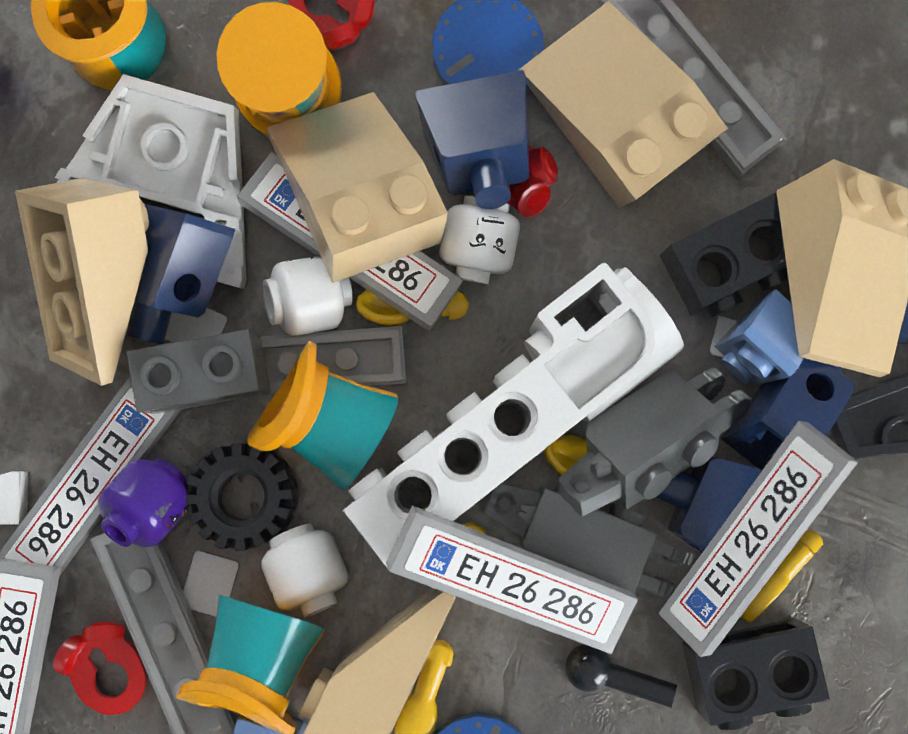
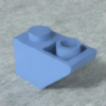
M776 289L760 297L714 346L724 355L721 360L724 368L732 376L745 384L751 381L755 385L790 377L799 368L804 359L799 357L792 304Z

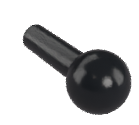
M585 644L574 648L566 659V676L569 682L581 691L595 692L606 686L672 708L677 684L613 664L606 652Z

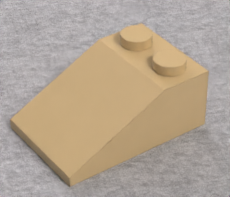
M609 1L518 70H524L528 87L618 208L637 200L728 129L696 83Z
M374 92L267 127L268 137L280 160L332 283L441 243L448 212L424 161Z
M833 159L776 191L799 357L882 377L890 374L908 302V188Z
M85 178L16 190L15 194L49 359L100 386L112 383L148 253L145 232L149 226V218L146 207L139 198L138 190Z
M431 588L345 654L334 672L324 667L299 713L310 719L303 734H390L456 596Z

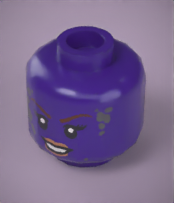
M158 458L152 460L138 459L129 462L103 489L98 498L99 512L104 519L101 527L105 534L115 543L124 547H129L131 544L141 547H152L160 544L189 509V505H185L188 484H186L187 481L184 475L171 463Z

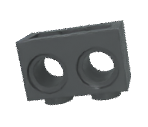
M249 329L127 351L136 412L159 414L271 393L261 336Z

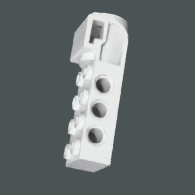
M602 263L538 313L529 329L532 336L524 341L525 347L533 359L531 363L523 354L494 376L495 379L492 382L498 389L483 401L475 392L469 395L446 414V418L452 425L433 439L425 430L397 452L404 463L388 475L382 468H377L348 491L355 501L343 511L386 567V561L411 510L400 498V488L405 479L418 477L428 483L432 499L430 504L422 510L454 521L579 421L583 420L588 423L604 413L683 350L684 343L673 320L654 295L629 269L624 267L613 272L606 263ZM587 297L604 317L586 332L574 317L562 327L557 322ZM509 404L521 411L524 417V425L517 436L505 435L497 429L494 423V413L497 407ZM457 440L470 441L479 452L477 466L466 474L453 472L445 462L447 448Z

